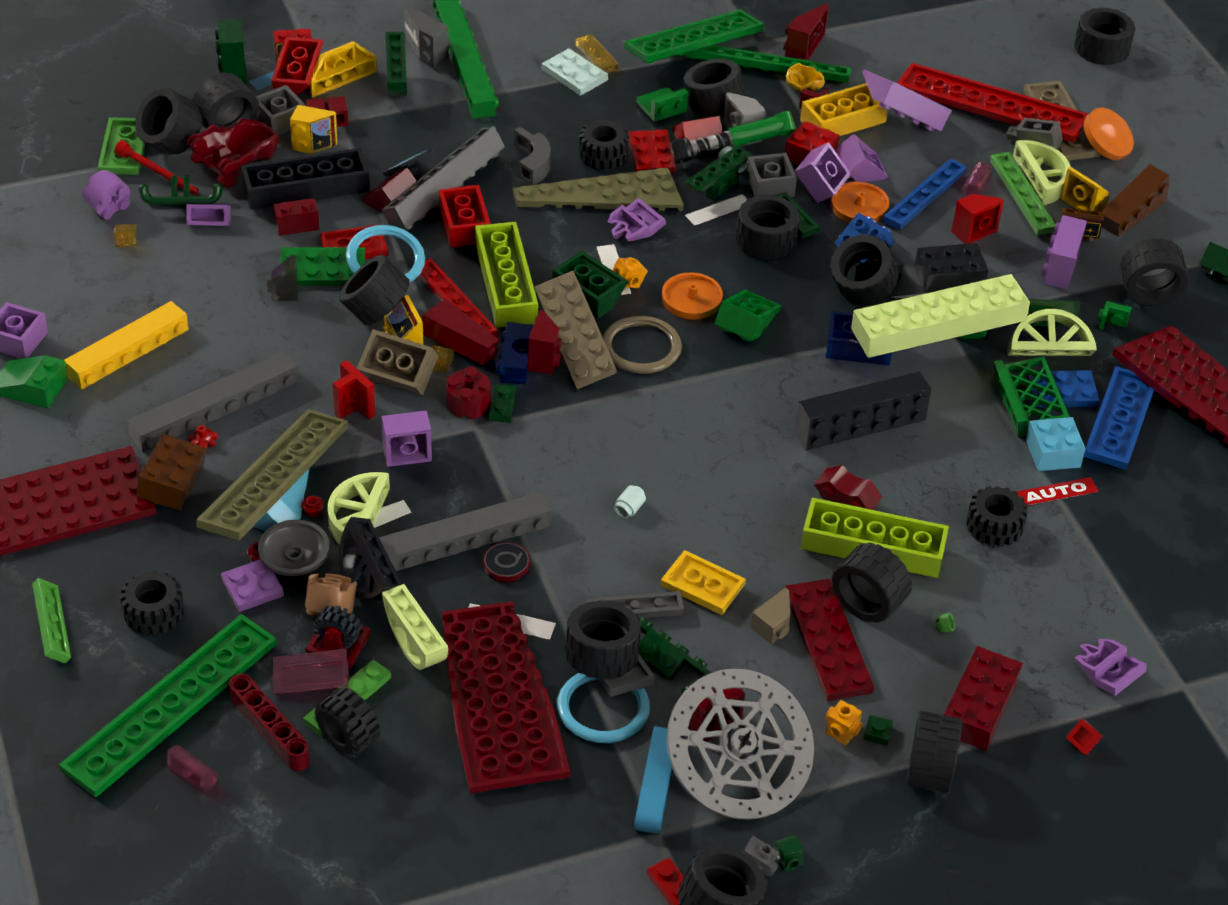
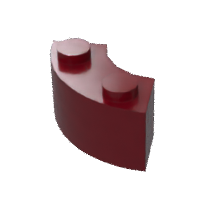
M843 465L826 468L813 484L823 499L873 510L882 498L871 479L856 477Z

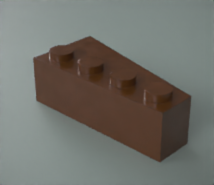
M1149 164L1101 211L1104 215L1102 228L1119 237L1167 201L1168 189L1170 187L1169 175Z

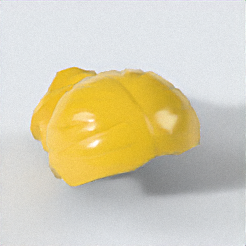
M798 63L791 66L787 71L786 82L790 88L796 91L809 88L812 91H817L825 84L824 76L821 72L816 71L814 67Z

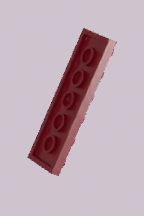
M830 578L786 585L785 588L789 590L792 614L826 701L873 693L874 685L839 599L835 595Z

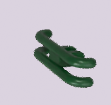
M171 175V196L154 197L149 193V187L145 184H141L138 191L142 200L147 204L203 205L217 202L222 196L223 187L220 184H215L213 192L209 196H190V176L184 175L183 196H178L177 175Z

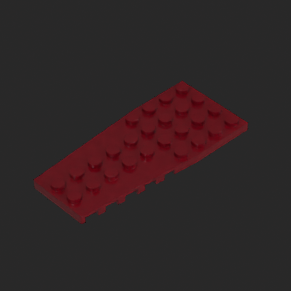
M1172 325L1114 349L1112 355L1176 407L1181 408L1183 405L1189 410L1188 415L1195 421L1200 418L1206 422V429L1213 433L1217 430L1225 436L1223 441L1228 444V371L1223 365L1219 364Z
M510 601L442 612L444 638L448 646L447 663L455 730L469 793L569 778L570 769L555 712L547 690L543 687L542 677L539 669L537 670L533 653L530 652L526 634L522 631L520 618L516 615L514 602Z

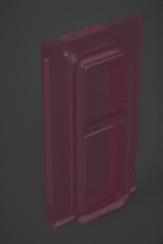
M339 649L273 657V694L280 695L348 687L347 650Z

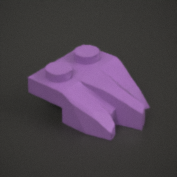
M637 198L627 207L623 205L618 207L610 214L608 223L616 225L611 230L614 239L626 237L627 241L650 237L666 225L665 219L640 198Z
M1099 639L1098 647L1088 643L1080 645L1079 647L1083 655L1074 657L1077 664L1095 686L1114 696L1147 671L1146 663L1128 655L1126 646L1111 639Z

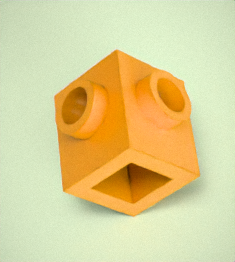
M631 257L618 258L612 269L628 280L625 289L639 288L648 272L637 259Z
M840 700L835 707L831 706L825 715V720H827L825 734L846 746L862 728L863 723L860 722L862 711L854 705Z

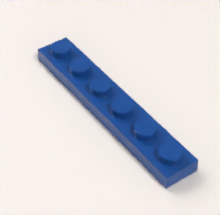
M950 158L886 213L883 222L900 231L966 173L967 166Z

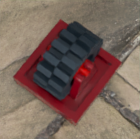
M333 605L326 606L322 609L313 625L315 634L305 649L306 655L351 669L371 635V628L358 624L360 620L354 618L355 614L347 613L348 609L346 608L341 610V606L338 605L335 608Z

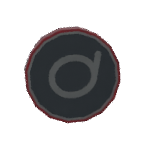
M497 543L485 552L483 567L485 573L488 576H492L498 582H514L521 579V576L525 573H528L530 557L528 552L516 543Z

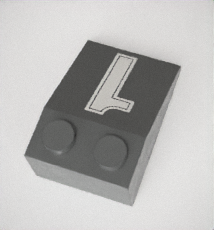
M407 4L404 5L405 38L418 59L434 68L449 58L448 26Z

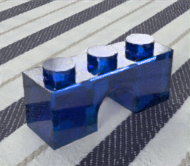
M507 322L506 331H502L501 344L504 345L499 346V358L501 361L497 360L496 373L500 374V383L526 385L529 336L533 329V324Z

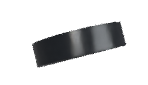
M350 517L340 541V573L342 576L351 578V583L357 582L356 598L383 601L382 592L400 586L402 583L371 520ZM367 568L365 580L363 572ZM374 581L377 586V589L375 591H373Z

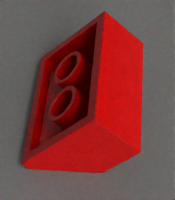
M286 37L271 79L273 88L277 89L287 85L297 96L309 87L323 40Z

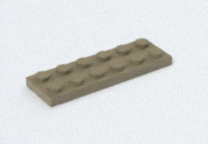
M1061 81L1024 85L1023 91L1026 96L1077 110ZM1084 128L1075 142L1063 139V142L1057 149L1068 161L1100 157V153L1088 141Z
M574 271L535 286L534 288L545 313L560 329L559 338L563 340L561 352L576 388L580 389L617 373Z

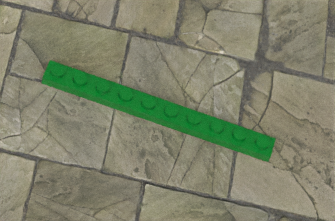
M715 45L699 48L696 51L685 52L681 55L689 59L699 58L706 61L710 59H729L745 68L754 67L760 68L763 71L773 70L781 74H787L791 66L801 63L804 66L814 67L816 71L821 72L824 80H834L837 83H848L851 75V67Z

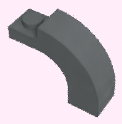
M518 127L514 130V146L529 155L519 161V178L530 185H536L549 173L551 159L550 144L540 132L532 135L522 127Z

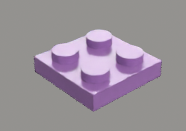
M261 560L221 573L222 581L239 612L284 596V591L274 572L265 567Z

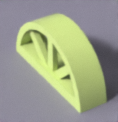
M1029 140L1016 141L1013 157L1042 204H1050L1060 199L1067 168L1070 167L1067 158L1060 151L1047 144ZM1044 163L1053 168V170L1042 171L1040 166ZM1060 176L1061 180L1054 183L1049 181L1047 177Z
M1044 309L1027 316L1026 321L1018 325L1009 340L1007 356H1092L1097 349L1090 329L1081 319L1064 310ZM1047 320L1049 341L1042 337L1030 324ZM1055 321L1070 328L1059 341H1056ZM1025 330L1036 341H1018L1020 332ZM1075 333L1081 339V341H1068Z
M370 472L359 474L345 480L332 492L328 501L329 529L332 537L339 545L344 526H346L350 517L370 519L374 526L390 490L389 473ZM360 495L365 503L351 501L350 499ZM341 507L359 511L339 520L336 518V514Z
M402 584L382 592L390 626L400 648L415 668L422 670L444 661L448 655V646L407 587Z

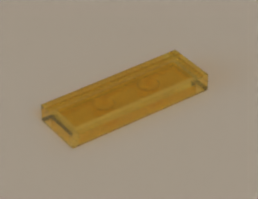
M592 34L575 38V45L593 65L606 73L618 69L619 64Z

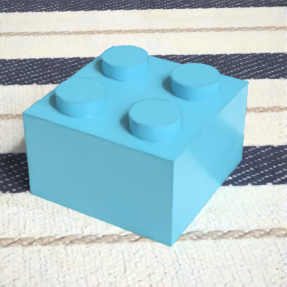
M1073 417L1029 422L1025 440L1037 471L1081 467L1085 446Z

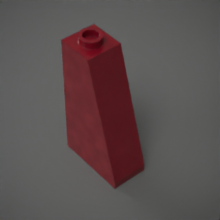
M444 299L422 314L421 320L423 322L424 336L482 365H485L490 360H494L497 356L499 339L450 301Z

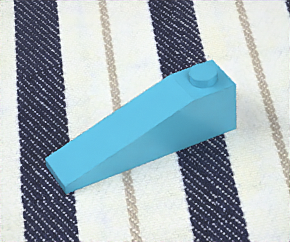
M309 469L253 526L254 528L266 531L271 526L283 521L301 520V503L304 501Z

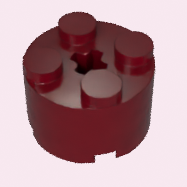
M471 366L447 378V408L451 414L459 418L469 416V419H476L488 412L491 403V382L484 373L477 371L475 367Z

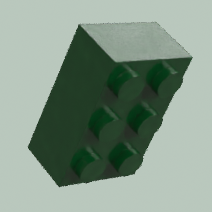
M241 19L218 20V28L215 29V41L219 74L231 73L247 86Z

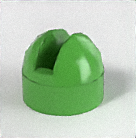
M951 613L942 614L937 617L935 622L938 631L948 633L955 630Z

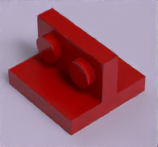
M348 360L340 363L341 378L332 383L335 416L342 419L357 410L368 420L376 416L374 383Z

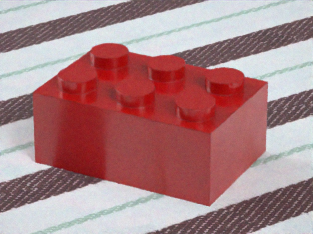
M479 185L439 189V210L450 248L475 245V226L491 224Z

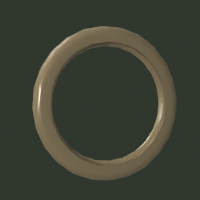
M649 316L622 318L610 325L602 336L614 365L630 373L651 374L660 372L675 363L682 350L681 338L677 331L665 321ZM628 327H652L669 337L671 351L665 358L657 362L633 363L624 360L612 349V339L616 333Z

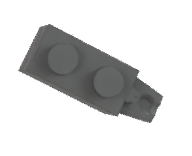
M1023 118L1019 126H1011L1006 132L1007 140L1015 142L1020 140L1037 141L1052 146L1055 149H1058L1063 142L1060 122Z

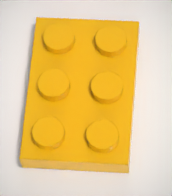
M684 550L662 577L660 586L672 592L681 591V596L723 615L745 586L746 579Z

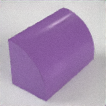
M187 204V225L229 226L231 205Z

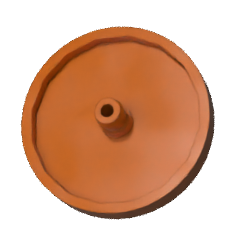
M1096 108L1086 116L1084 131L1088 141L1097 152L1108 159L1121 160L1132 151L1134 146L1132 132L1127 123L1117 113L1107 108Z
M848 182L843 184L837 193L831 197V209L838 218L848 223L854 219L858 212L865 217L869 216L876 222H879L888 213L889 198L881 188L873 184Z
M678 274L668 279L662 288V303L670 313L680 318L691 320L704 319L715 314L722 304V288L714 279L704 274Z

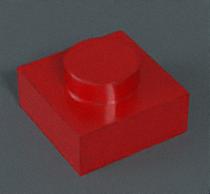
M1081 719L1066 738L1083 754L1087 755L1102 738V735L1086 720Z

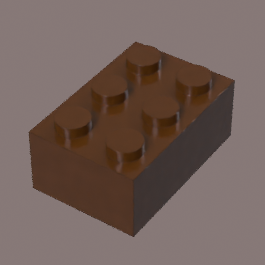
M163 434L139 475L136 497L180 511L204 468L207 448Z

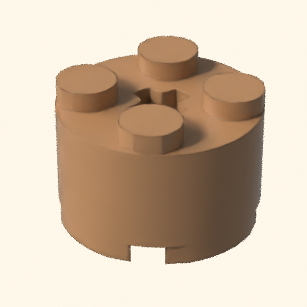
M325 573V578H318V574L310 575L305 600L306 613L319 615L322 609L326 606L329 607V605H333L334 608L336 605L341 606V610L346 608L348 609L347 613H352L357 582L351 583V578L337 574Z

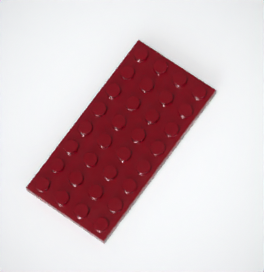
M128 446L0 479V556L157 514L154 502L136 497L138 479L142 471L133 447Z

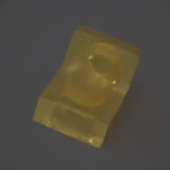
M137 224L116 225L113 231L115 247L137 246Z
M433 345V349L438 355L433 370L447 373L454 358V350Z

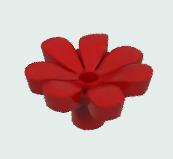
M204 425L198 426L194 434L189 436L190 443L207 448V445L210 447L217 445L215 441L218 439L217 432H212L209 428L206 429Z

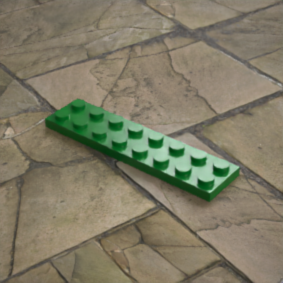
M740 9L624 41V48L643 60V62L653 63L660 59L682 55L685 52L696 51L699 48L710 47L717 43H725L731 39L753 35L764 30V23Z

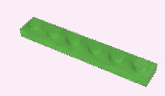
M1010 152L991 155L990 162L1035 234L1054 233L1056 224Z

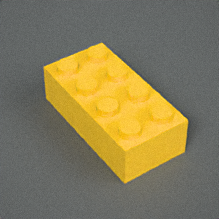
M865 83L803 101L800 121L802 123L804 121L813 123L837 133L839 136H843L886 123L888 110L880 107V102L873 99L869 87Z

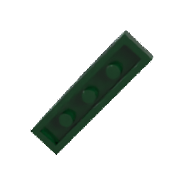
M385 32L388 96H407L404 32Z

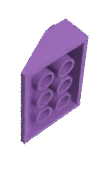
M865 69L863 70V75L874 100L880 102V107L888 111L890 108L895 109L893 113L903 118L906 114L909 116V121L915 124L922 122L924 123L922 127L932 132L934 128L942 131L952 111L951 109Z

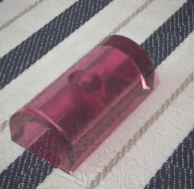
M985 162L976 163L961 189V194L967 196L971 194L982 195L992 177L993 170L991 166Z
M175 745L167 751L168 769L205 795L217 782L218 772L180 745Z

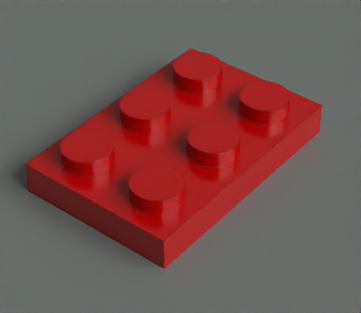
M667 130L629 132V143L635 172L668 168L670 173H675L676 166L669 145L670 139Z

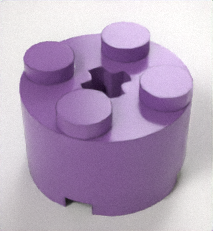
M101 170L95 173L88 180L90 182L88 187H84L82 190V199L105 220L110 219L113 213L120 209L125 210L130 205V188L112 171Z

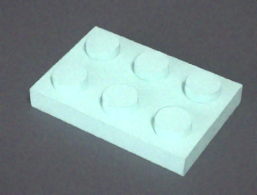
M567 49L541 63V70L580 96L608 80L606 72L571 49Z

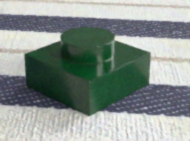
M869 715L863 740L887 746L893 721Z

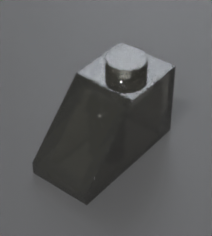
M291 255L272 270L271 280H267V291L272 293V301H298L299 286L296 255Z

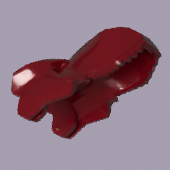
M242 118L236 124L227 128L225 126L217 127L212 124L201 133L190 135L186 143L192 150L190 159L195 163L204 164L218 175L217 181L229 188L237 182L241 165L270 160L273 157L278 146L279 134L263 122Z

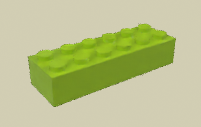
M507 222L475 226V246L496 328L534 324L538 316V301L517 223Z
M812 498L803 529L800 549L846 558L862 543L879 544L897 555L909 572L938 578L949 526Z

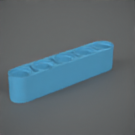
M654 726L635 817L634 830L655 834H660L673 770L667 749V728Z

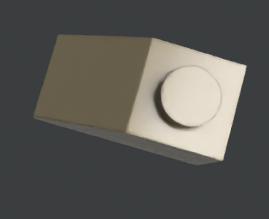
M784 588L752 613L751 628L771 644L779 638H784L789 632L790 602L789 590L787 588Z

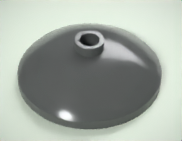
M287 520L277 523L263 533L258 543L259 558L264 566L277 574L286 576H298L316 570L325 562L330 551L329 538L325 531L318 525L304 520Z

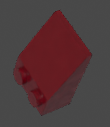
M823 4L794 18L792 23L787 25L785 30L787 40L783 46L785 57L802 60L810 59L826 34L829 4Z

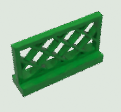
M1044 356L1004 364L1002 360L994 361V379L1018 437L1026 436L1030 422L1028 418L1031 414L1041 417L1039 420L1070 417ZM1041 365L1042 369L1040 372L1032 370L1031 367ZM1018 370L1021 371V374L1015 376L1010 374L1009 371ZM1026 374L1035 377L1032 382L1023 378ZM1040 379L1049 382L1046 387L1037 383ZM1018 384L1028 387L1025 391L1016 389ZM1032 389L1042 392L1039 397L1029 394ZM1046 394L1055 397L1053 402H1049L1047 400H1044L1043 398ZM1024 399L1034 402L1031 407L1022 404ZM1039 404L1048 407L1045 412L1035 408ZM1056 410L1061 412L1062 415L1052 416L1050 412Z

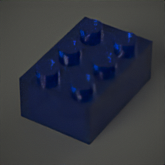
M831 311L826 358L890 365L892 352L870 358L867 357L851 329L853 313Z

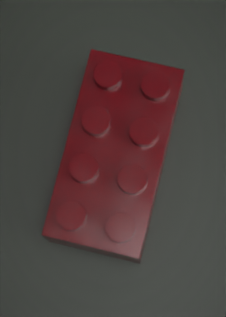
M980 646L976 647L944 713L946 716L963 720L960 741L987 751L1019 682L1023 666L1022 662Z

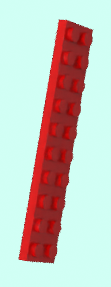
M915 63L910 64L897 82V84L932 101L1019 126L1023 118L1060 122L1063 139L1075 142L1083 130L1084 120L1088 115L1085 112Z

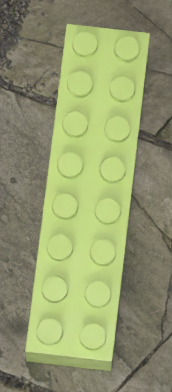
M1009 274L854 310L851 329L867 357L870 358L1026 321L1030 301L1013 275Z

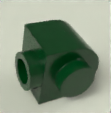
M795 835L774 841L773 849L780 852L775 862L780 863L783 871L794 870L803 865L804 848Z

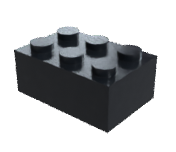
M978 243L917 248L914 267L925 294L987 280L988 267Z

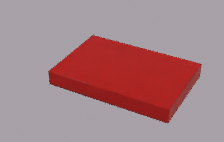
M371 226L321 232L320 240L322 247H347L350 240L358 232ZM384 235L369 237L359 245V247H365V259H372L379 255L389 256Z

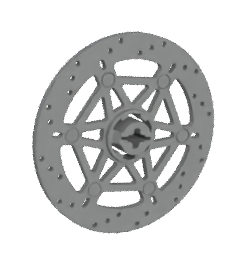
M724 669L705 675L689 686L680 696L669 719L667 749L674 773L680 784L695 801L716 814L742 820L769 816L790 804L802 791L809 778L814 760V739L809 720L796 698L779 682L762 673L746 669ZM731 688L747 689L759 693L760 698L758 702L726 699L723 690ZM705 698H708L712 704L710 712L698 731H690L688 725L694 710ZM773 705H776L787 719L791 727L793 740H785L770 712ZM731 706L751 708V711L741 720ZM722 708L732 718V723L726 724ZM757 712H760L758 724L754 727L749 721ZM714 714H716L721 730L707 732L705 729ZM765 719L768 720L776 738L761 734ZM737 728H741V729H738L737 731H735V732H734L733 734H731L729 737H726L727 734H728V731H729V733H730V732L736 730ZM719 737V746L704 742L703 738ZM743 738L742 744H741L742 748H740V749L738 750V748L740 747L739 744H740V742H741L740 739ZM763 741L777 745L778 749L764 750ZM688 746L696 747L711 775L708 783L702 780L693 767L688 753ZM705 749L721 753L716 768H714ZM753 750H755L754 755L752 754L746 757L745 759H740L748 755ZM775 755L776 759L766 773L761 756ZM784 755L792 756L793 764L788 776L777 789H774L770 783L772 775ZM725 760H728L733 766L723 776L721 771ZM756 763L760 779L750 769L749 764ZM741 767L751 781L732 780L730 777ZM724 785L756 788L759 798H731L723 795L721 790Z

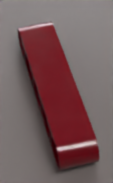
M238 674L232 677L230 680L231 701L291 770L302 771L306 769L310 763L307 741L248 675Z

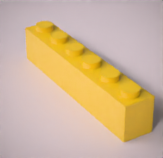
M172 301L166 303L66 358L68 378L81 390L188 331L187 314Z

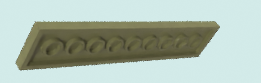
M308 409L197 519V528L240 541L348 429V421Z

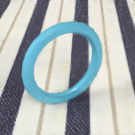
M375 225L363 229L350 240L346 250V259L353 273L360 268L356 257L359 245L365 239L376 235H389L400 238L412 248L415 255L414 265L405 274L410 282L414 281L424 268L425 254L420 242L404 229L389 225Z
M578 673L565 683L557 698V711L566 728L584 740L596 743L623 741L636 734L648 720L650 700L646 690L640 688L632 691L638 702V711L630 724L613 731L589 729L573 718L569 709V700L577 687L598 679Z

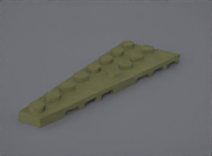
M668 168L513 188V196L517 207H541L547 204L556 208H562V205H576V208L582 209L583 205L595 206V209L616 210L621 205L627 207L637 198H640L648 206L658 208L659 211H665V208H678V211H683V202Z

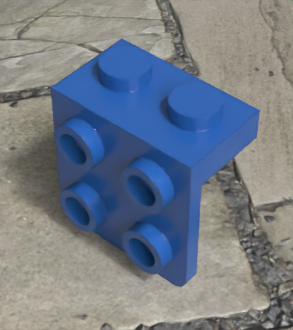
M859 212L835 241V245L838 247L840 243L852 236L869 234L879 237L889 248L895 243L891 230L885 226L881 227L873 218L865 217ZM871 258L863 259L859 262L863 263Z

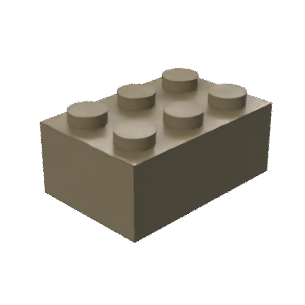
M373 329L357 369L368 379L423 396L438 355L432 347Z

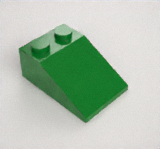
M745 289L722 301L715 324L720 326V329L725 332L738 334L742 340L753 341L760 337L782 306Z
M47 355L9 360L0 371V396L49 408L69 380L65 360Z

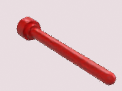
M120 140L114 148V154L119 157H129L171 182V175H174L173 173L133 151L130 144L126 141ZM177 176V186L184 189L183 179ZM190 184V193L193 195L198 194V188Z

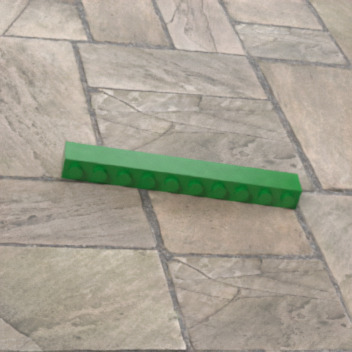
M433 0V10L437 21L448 26L449 54L472 118L496 116V108L499 107L498 98L494 96V87L490 85L489 74L486 73L485 63L481 62V53L477 51V42L473 40L472 29H469L468 18H465V11L461 7V1Z

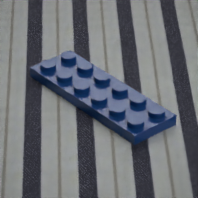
M1115 367L1084 453L1085 458L1127 470L1154 392L1153 388L1132 371Z

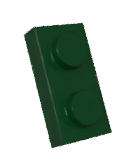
M495 384L489 421L511 423L517 386Z

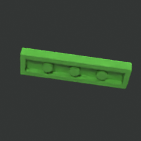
M38 578L32 585L44 653L50 659L66 663L71 658L58 585Z
M373 659L339 688L346 687L366 700L391 679V672ZM314 708L303 718V721L307 727L323 737L324 735L315 719L314 710L316 709Z

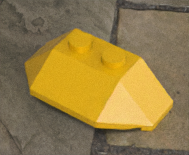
M354 41L320 54L309 84L310 96L313 98L377 72V56Z

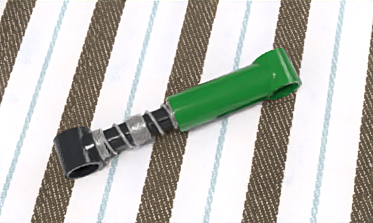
M783 111L770 118L728 128L727 132L725 131L720 135L718 133L716 135H709L705 139L699 138L697 141L680 138L672 141L669 145L675 163L681 164L692 160L693 156L697 155L698 152L700 154V152L706 150H717L721 146L725 147V145H730L731 147L741 146L775 136L784 137L796 132V127L791 112Z

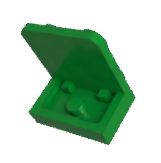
M664 88L639 96L636 102L656 122L687 112L689 92L686 89L672 92L671 89Z

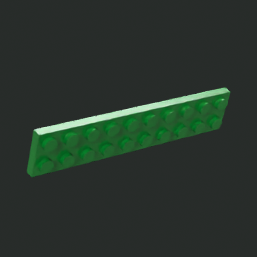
M239 615L59 764L60 771L96 798L230 685L232 677L243 674L277 645V638L244 615Z

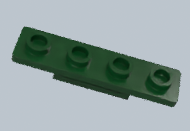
M738 146L734 147L688 179L686 186L698 193L706 190V197L713 200L738 182L739 166L745 163L748 157H751V153Z
M1028 299L1030 305L1027 316L1044 309H1059L1079 318V301ZM1047 320L1030 324L1033 328L1034 326H1042L1043 329H1048ZM1055 321V327H1061L1062 323Z
M642 616L639 622H641V628L647 633L639 645V655L641 658L671 680L674 679L686 661L705 675L711 673L706 669L708 664L698 656L695 659L691 658L688 655L690 651L679 642L676 646L669 642L672 638L661 629L658 633L652 629L654 624Z

